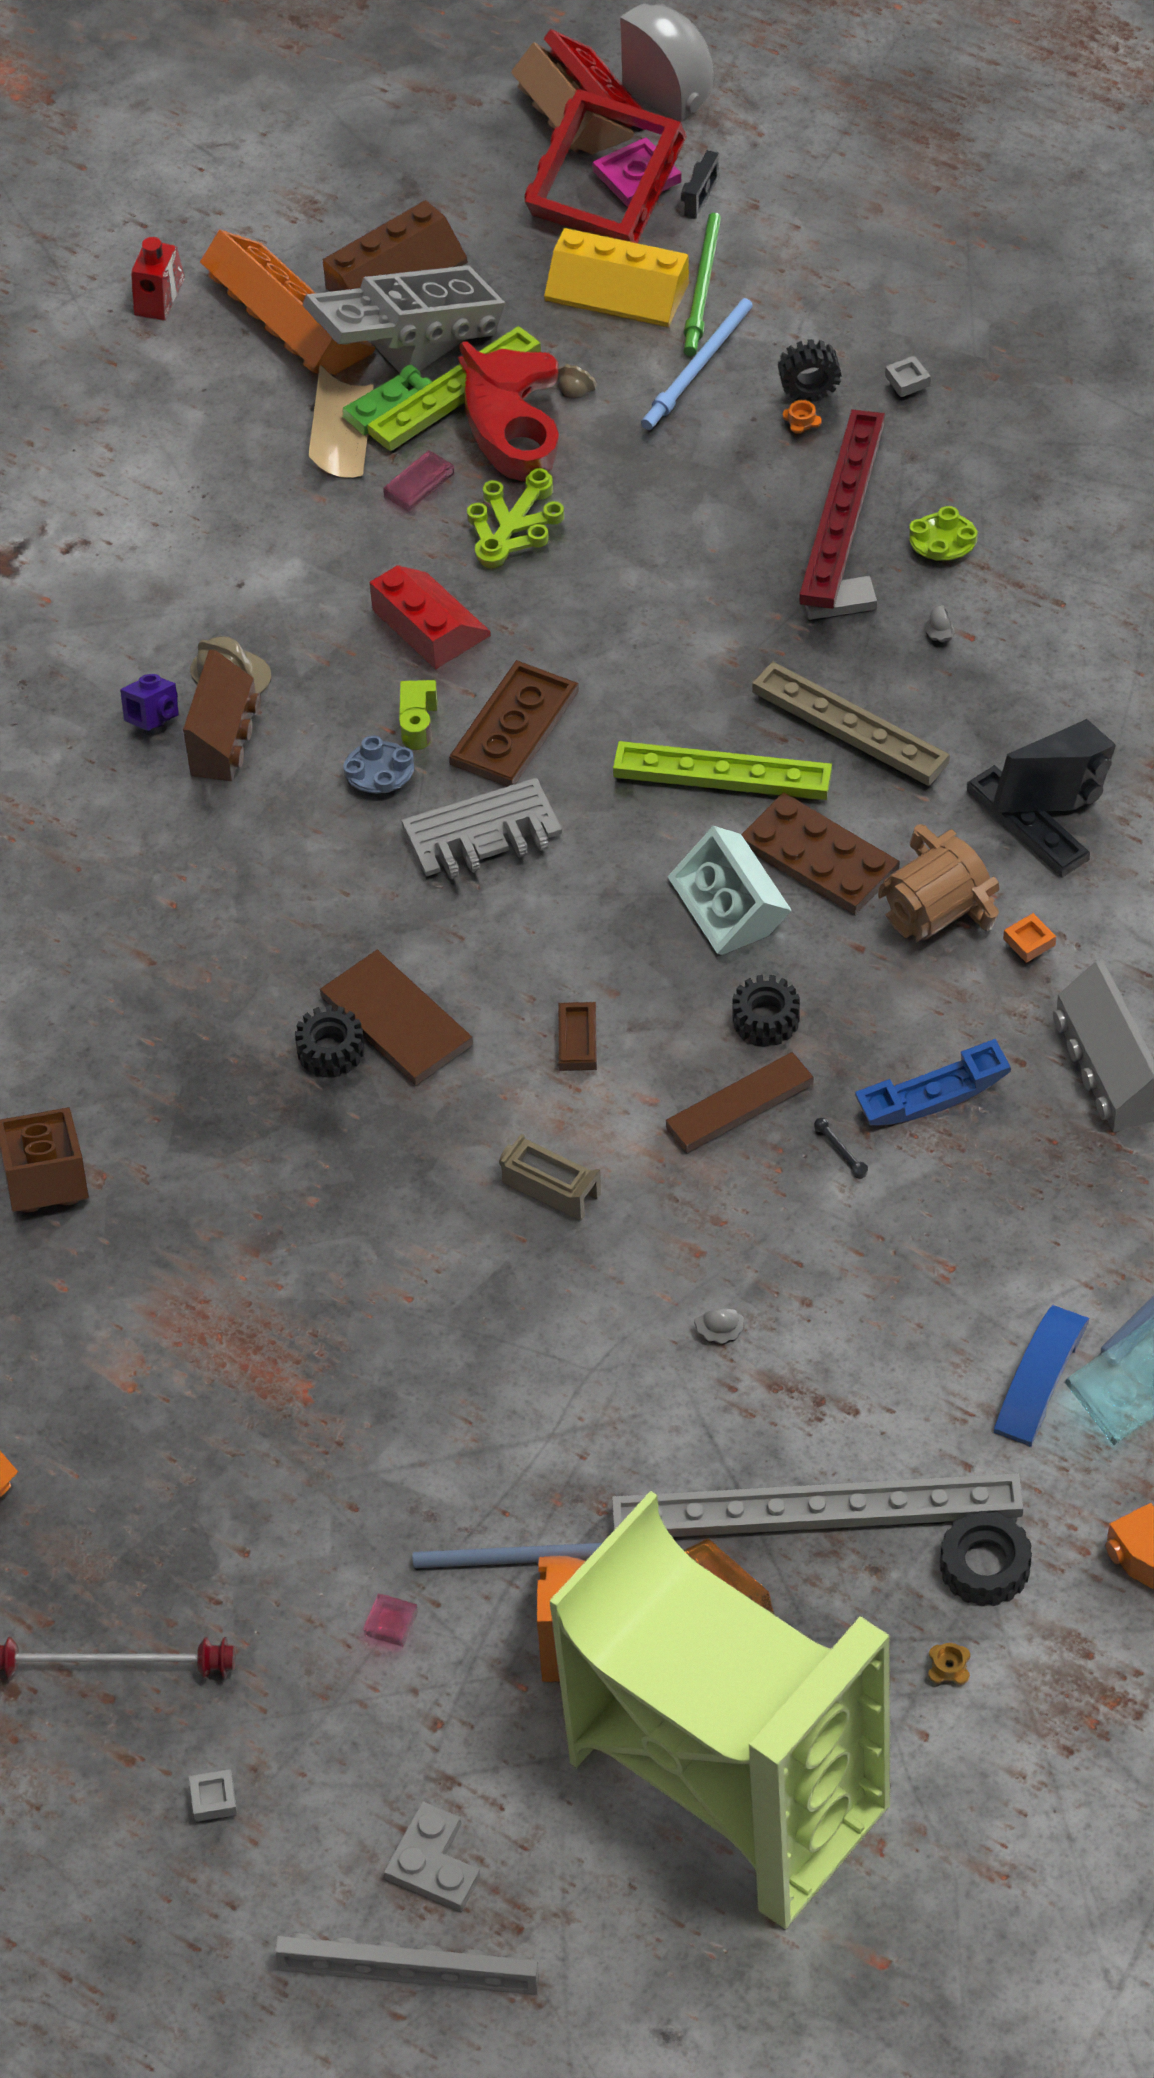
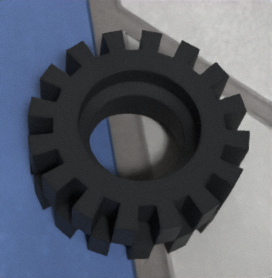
M808 339L807 345H803L802 341L796 342L797 348L794 349L792 346L786 348L788 354H781V361H778V371L782 388L786 395L790 394L791 399L796 400L799 396L800 400H807V397H811V401H817L816 396L821 395L824 399L828 397V390L833 393L836 390V385H840L841 369L837 353L830 344L825 346V342L819 340L817 345H815L814 339ZM810 368H819L818 370L811 373H801L804 370Z
M757 975L755 983H753L751 978L745 980V987L739 985L736 988V994H733L732 1022H734L735 1031H740V1037L743 1040L750 1036V1044L757 1045L758 1040H763V1046H769V1040H774L775 1045L782 1044V1036L789 1040L792 1037V1031H797L798 1022H800L799 994H796V988L793 985L788 987V981L784 978L777 983L775 975H769V981H764L763 975ZM759 1005H773L779 1008L780 1012L766 1017L753 1013L752 1009Z
M332 1005L326 1006V1012H321L319 1007L313 1009L314 1016L307 1012L303 1015V1022L299 1021L297 1023V1031H295L297 1055L301 1065L304 1068L309 1067V1072L314 1075L319 1069L321 1077H327L328 1071H333L334 1077L340 1076V1069H344L347 1074L352 1071L351 1063L358 1066L361 1062L360 1056L363 1057L364 1055L363 1030L359 1018L355 1019V1014L351 1011L345 1014V1008L338 1006L337 1012H333ZM328 1035H336L344 1039L342 1043L334 1047L326 1048L316 1045L317 1040Z

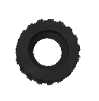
M979 1511L976 1514H972V1512L966 1514L964 1518L954 1521L952 1527L947 1529L944 1534L940 1554V1572H943L942 1579L945 1585L948 1584L950 1591L955 1596H960L967 1603L973 1602L977 1606L988 1604L996 1606L1000 1605L1003 1601L1008 1602L1014 1599V1595L1020 1594L1024 1589L1025 1582H1028L1032 1558L1030 1539H1027L1026 1531L1022 1526L1019 1527L1015 1520L1010 1517L1006 1518L1001 1513ZM978 1542H992L1004 1551L1006 1564L996 1574H977L966 1563L965 1555L967 1550Z

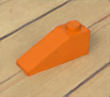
M1149 1503L1109 1523L1105 1547L1109 1557L1115 1564L1120 1563L1129 1576L1154 1590V1506L1152 1503Z

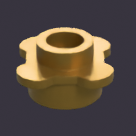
M954 1643L933 1646L929 1651V1657L932 1659V1668L928 1673L929 1679L937 1684L943 1681H955L959 1685L967 1683L970 1679V1672L967 1670V1661L971 1655L970 1651L966 1647ZM951 1662L953 1666L947 1667L945 1664Z

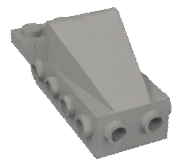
M469 265L364 277L359 289L306 294L303 307L338 344L370 341L399 373L410 364L421 371L466 339L494 336L505 306L502 298Z

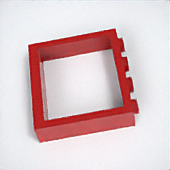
M576 89L573 98L569 99L565 105L564 117L560 126L556 127L552 133L551 145L547 154L540 158L538 173L533 183H530L526 188L524 199L531 215L581 232L638 243L687 138L684 128L679 121ZM587 111L661 134L621 223L546 199Z

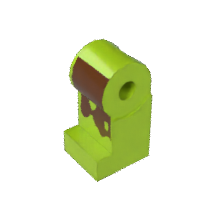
M436 680L400 681L399 722L401 740L403 745L411 750L424 749L432 741L431 720L428 711H437L438 709Z

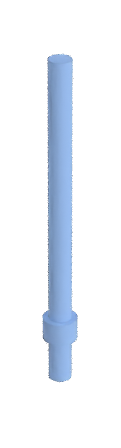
M743 298L670 387L665 392L659 393L654 399L651 410L641 420V425L645 429L651 430L662 416H667L676 405L675 400L751 310L753 305L749 299Z

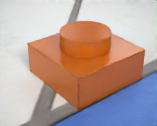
M1034 913L1004 930L1003 939L1026 963L1056 946V936Z

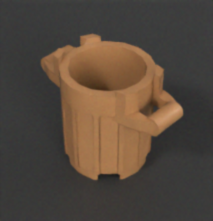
M916 825L910 840V847L916 851L919 857L891 874L878 889L879 899L886 896L891 911L885 914L887 919L904 938L913 935L916 937V942L922 939L926 940L965 913L978 923L983 930L989 931L994 927L999 910L994 906L993 902L995 900L990 896L1000 890L999 882L994 876L990 878L983 861L975 850L965 841L955 837L954 835L957 833L953 829L937 837L925 825Z

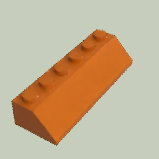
M219 229L200 261L210 271L208 276L215 282L225 285L228 288L227 294L236 301L244 303L247 306L246 312L252 317L262 320L266 324L264 328L270 334L282 338L285 341L284 347L291 353L301 356L304 359L303 365L307 369L319 374V368L322 365L328 373L336 375L373 354L376 348L369 341L352 342L349 344H338L334 341L329 333L303 307L306 294H314L315 292L262 243Z

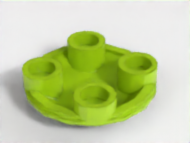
M945 506L940 508L937 513L913 520L909 527V542L913 549L923 557L933 560H953L963 557L973 550L977 543V529L971 521L959 515V511L955 507Z

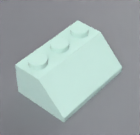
M712 826L668 876L714 950L720 955L768 937L792 911L743 836L720 827Z

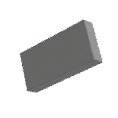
M870 576L841 581L834 609L806 605L805 608L808 619L811 620L877 609V598Z

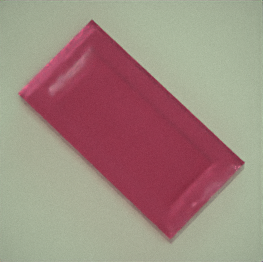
M428 450L383 487L384 496L409 512L455 474L454 465Z

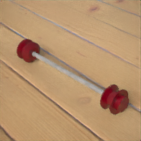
M8 1637L5 1645H0V1670H4L7 1678L11 1679L18 1669L19 1662H197L198 1671L204 1679L208 1678L211 1671H220L222 1678L226 1679L227 1671H234L235 1646L228 1645L227 1637H223L220 1645H211L208 1637H205L198 1646L197 1654L19 1653L18 1645L12 1637Z

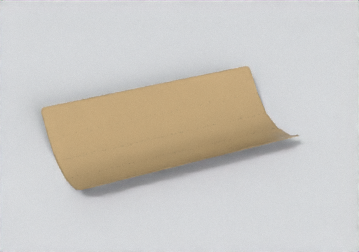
M320 365L308 455L320 468L329 474L347 478L362 476L368 434L364 436L343 418V407L372 391L374 385L356 386L340 382Z

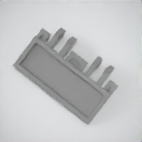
M537 777L401 820L403 832L425 875L429 876L441 872L439 863H443L450 879L459 876V868L455 858L464 856L468 868L475 872L480 870L479 859L509 851L507 844L509 841L519 857H523L528 853L527 844L523 837L532 834L536 846L542 851L549 848L547 837L550 838L562 834V828Z

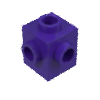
M157 674L143 675L138 681L120 689L125 722L148 731L152 728L163 726L166 721L179 715L176 683L163 679Z

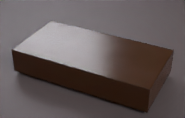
M596 1002L558 1003L559 1071L597 1070Z

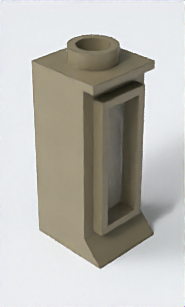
M520 1134L513 1145H507L500 1156L499 1164L501 1165L502 1182L580 1221L585 1217V1196L588 1194L598 1199L601 1195L600 1169L589 1170L525 1139L523 1134Z

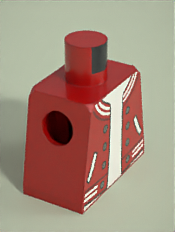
M148 237L143 240L142 249L132 268L133 308L135 316L165 321L185 277L177 247L161 243V240L157 237Z

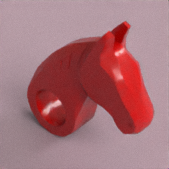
M467 341L461 343L459 346L463 356L458 357V361L466 375L464 394L466 414L480 450L493 466L508 478L526 481V477L534 469L541 468L549 472L553 468L557 454L559 433L556 424L543 411L531 406L524 399L535 390L548 389L556 384L559 364L556 358L546 352H521L502 348L484 354L477 351ZM517 437H526L537 442L540 447L534 450L523 451L514 448L508 441Z

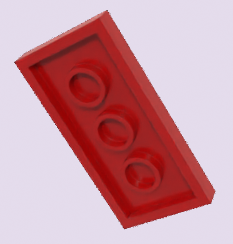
M553 29L548 31L543 39L551 47L550 54L567 66L565 72L582 84L581 90L644 110L591 47ZM622 122L624 125H626V126H628V127H631V126H632V125H630V124H627V123Z

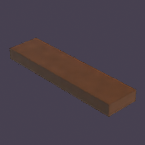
M790 1052L666 1119V1129L682 1149L689 1153L812 1086L814 1077L797 1056Z

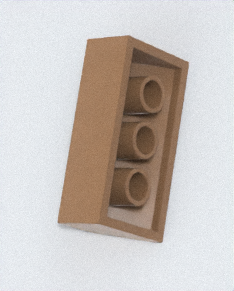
M533 42L511 73L519 82L518 88L533 98L534 102L532 105L539 112L547 115L549 118L547 123L555 129L562 122L567 101L573 98L576 89H580L582 84L565 72L567 66L556 60L550 54L549 49ZM587 111L570 149L575 152L582 150L593 155L630 140L635 134L628 126L618 120Z

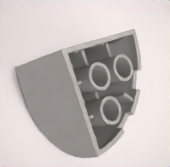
M656 2V5L652 6L644 3L620 17L622 85L634 98L681 122L684 121L706 101L714 86L713 61L704 37L687 17L662 3Z

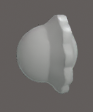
M939 605L931 611L930 619L926 622L925 632L930 636L931 640L939 642L950 641L953 639L955 630L945 606Z
M734 1309L708 1311L694 1320L698 1334L702 1335L708 1342L715 1341L719 1344H723L728 1340H735L738 1334L742 1332L744 1322L743 1316Z

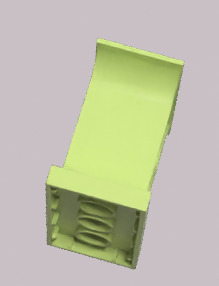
M650 1491L550 1600L570 1764L577 1768L593 1749L602 1751L725 1836L743 1853L756 1870L758 1911L786 1930L890 1807L889 1635L860 1616L832 1649L819 1645L688 1556L664 1526L659 1515L658 1496Z

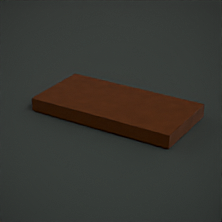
M516 660L450 754V765L507 787L516 784L579 692V683Z
M378 949L320 988L321 997L329 1005H332L335 1011H337L338 1006L344 1007L345 1014L351 1011L355 1014V1019L359 1018L363 1037L414 1085L425 1080L473 1045V1037Z

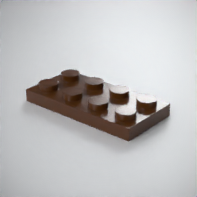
M784 792L741 834L755 856L853 915H856L878 893V889L884 883V880L899 870L900 861Z

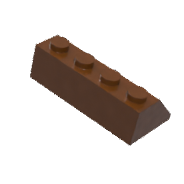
M424 200L322 259L325 288L329 292L359 289L364 277L459 267L468 263V258L446 216L428 201Z

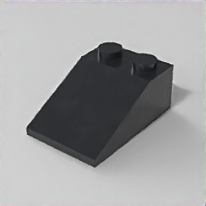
M1085 719L1007 754L992 809L995 812L1074 810L1085 804L1094 803L1103 793V785L1107 772L1112 765L1111 759L1116 744L1088 719Z

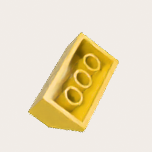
M564 228L553 250L544 301L669 327L689 285V254Z

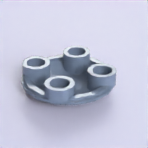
M375 735L365 737L361 742L362 745L353 750L343 764L344 776L350 785L360 791L369 793H386L398 789L410 780L414 772L413 752L410 748L382 741L379 736Z

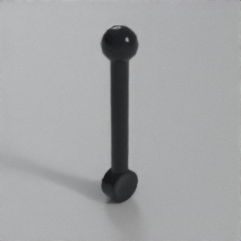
M825 1118L816 1119L814 1122L815 1130L823 1132L853 1167V1176L858 1179L865 1178L868 1174V1166L863 1162H858L829 1129V1123Z

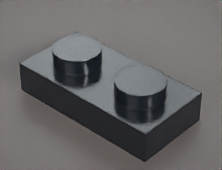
M707 150L701 162H696L690 182H686L683 185L681 201L684 202L685 216L697 219L718 181L719 153Z

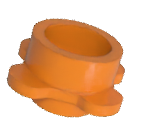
M806 400L793 402L789 409L784 410L782 418L790 423L791 431L794 433H802L811 427H819L822 423V418L816 415L815 406Z

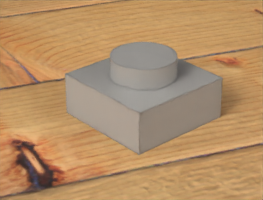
M915 355L885 367V377L901 397L931 386L930 374Z
M231 1769L189 1776L195 1822L237 1815Z

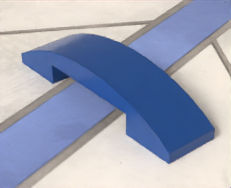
M995 1038L961 1051V1061L895 1086L891 1079L856 1091L855 1096L870 1125L901 1123L943 1111L979 1094L1010 1073L1011 1066Z
M1055 1305L1049 1308L1019 1364L995 1424V1434L1030 1447L1032 1446L1046 1416L1047 1405L1072 1352L1075 1353L1089 1323L1088 1317Z

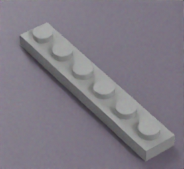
M302 1933L292 1934L290 1937L278 1936L275 1950L278 1968L281 1971L538 1994L540 1979L538 1960H531L522 1954H508L505 1957L489 1956L482 1951L473 1949L465 1950L462 1953L446 1952L439 1947L430 1945L421 1946L419 1949L403 1948L396 1943L387 1941L378 1942L376 1945L360 1944L353 1939L345 1937L328 1941L314 1939L312 1936Z

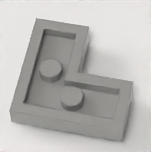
M422 1801L384 1871L385 1880L462 1913L481 1874L480 1869L446 1855L461 1827V1817Z

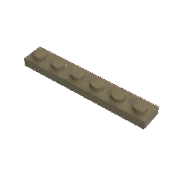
M774 661L752 683V692L928 786L932 784L949 764L950 754Z

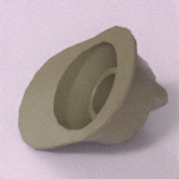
M218 636L209 640H200L198 654L193 659L190 667L191 676L196 683L199 682L208 651L211 649L218 651L252 676L256 693H262L269 686L271 671L268 664L257 655L244 651L235 639L227 636Z

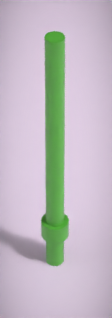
M711 213L708 216L690 318L685 322L684 336L686 340L683 352L687 356L696 355L699 339L703 337L705 323L703 315L721 222V216L718 213Z

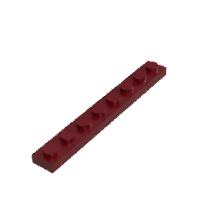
M851 409L799 594V605L834 609L884 428L885 413Z

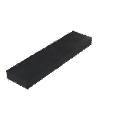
M995 765L967 782V791L1061 878L1090 860V852L1046 811L995 812L992 809V804L1002 773Z

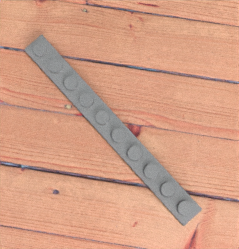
M1019 1474L656 1494L658 1496L660 1518L671 1537L946 1522L960 1520L966 1514L971 1512L976 1514L979 1511H987V1513L998 1512L1006 1518L1023 1517ZM646 1495L612 1497L614 1530Z

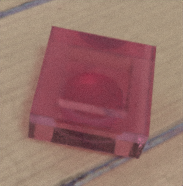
M378 1593L363 1627L365 1636L404 1647L418 1614L417 1604Z

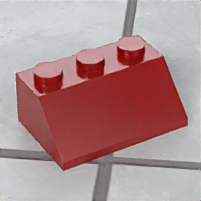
M396 565L369 582L372 610L435 670L491 636L490 630L427 572Z

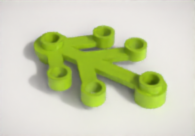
M538 468L529 473L526 477V489L510 512L503 499L502 483L491 480L483 485V498L486 502L490 503L500 526L494 535L487 524V507L482 503H473L467 508L468 522L474 526L480 539L475 545V556L483 566L497 568L505 563L511 552L547 545L549 534L548 528L544 525H556L564 520V506L556 501L547 503L542 512L525 516L536 500L546 499L553 493V478L545 469ZM528 529V535L509 539L513 533Z

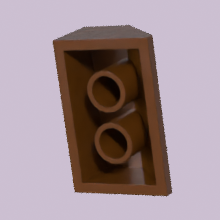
M211 649L208 651L183 733L190 776L232 781L236 767H242L244 760L243 745L245 741H249L253 728L251 719L253 714L259 713L261 695L256 693L252 676L218 651Z

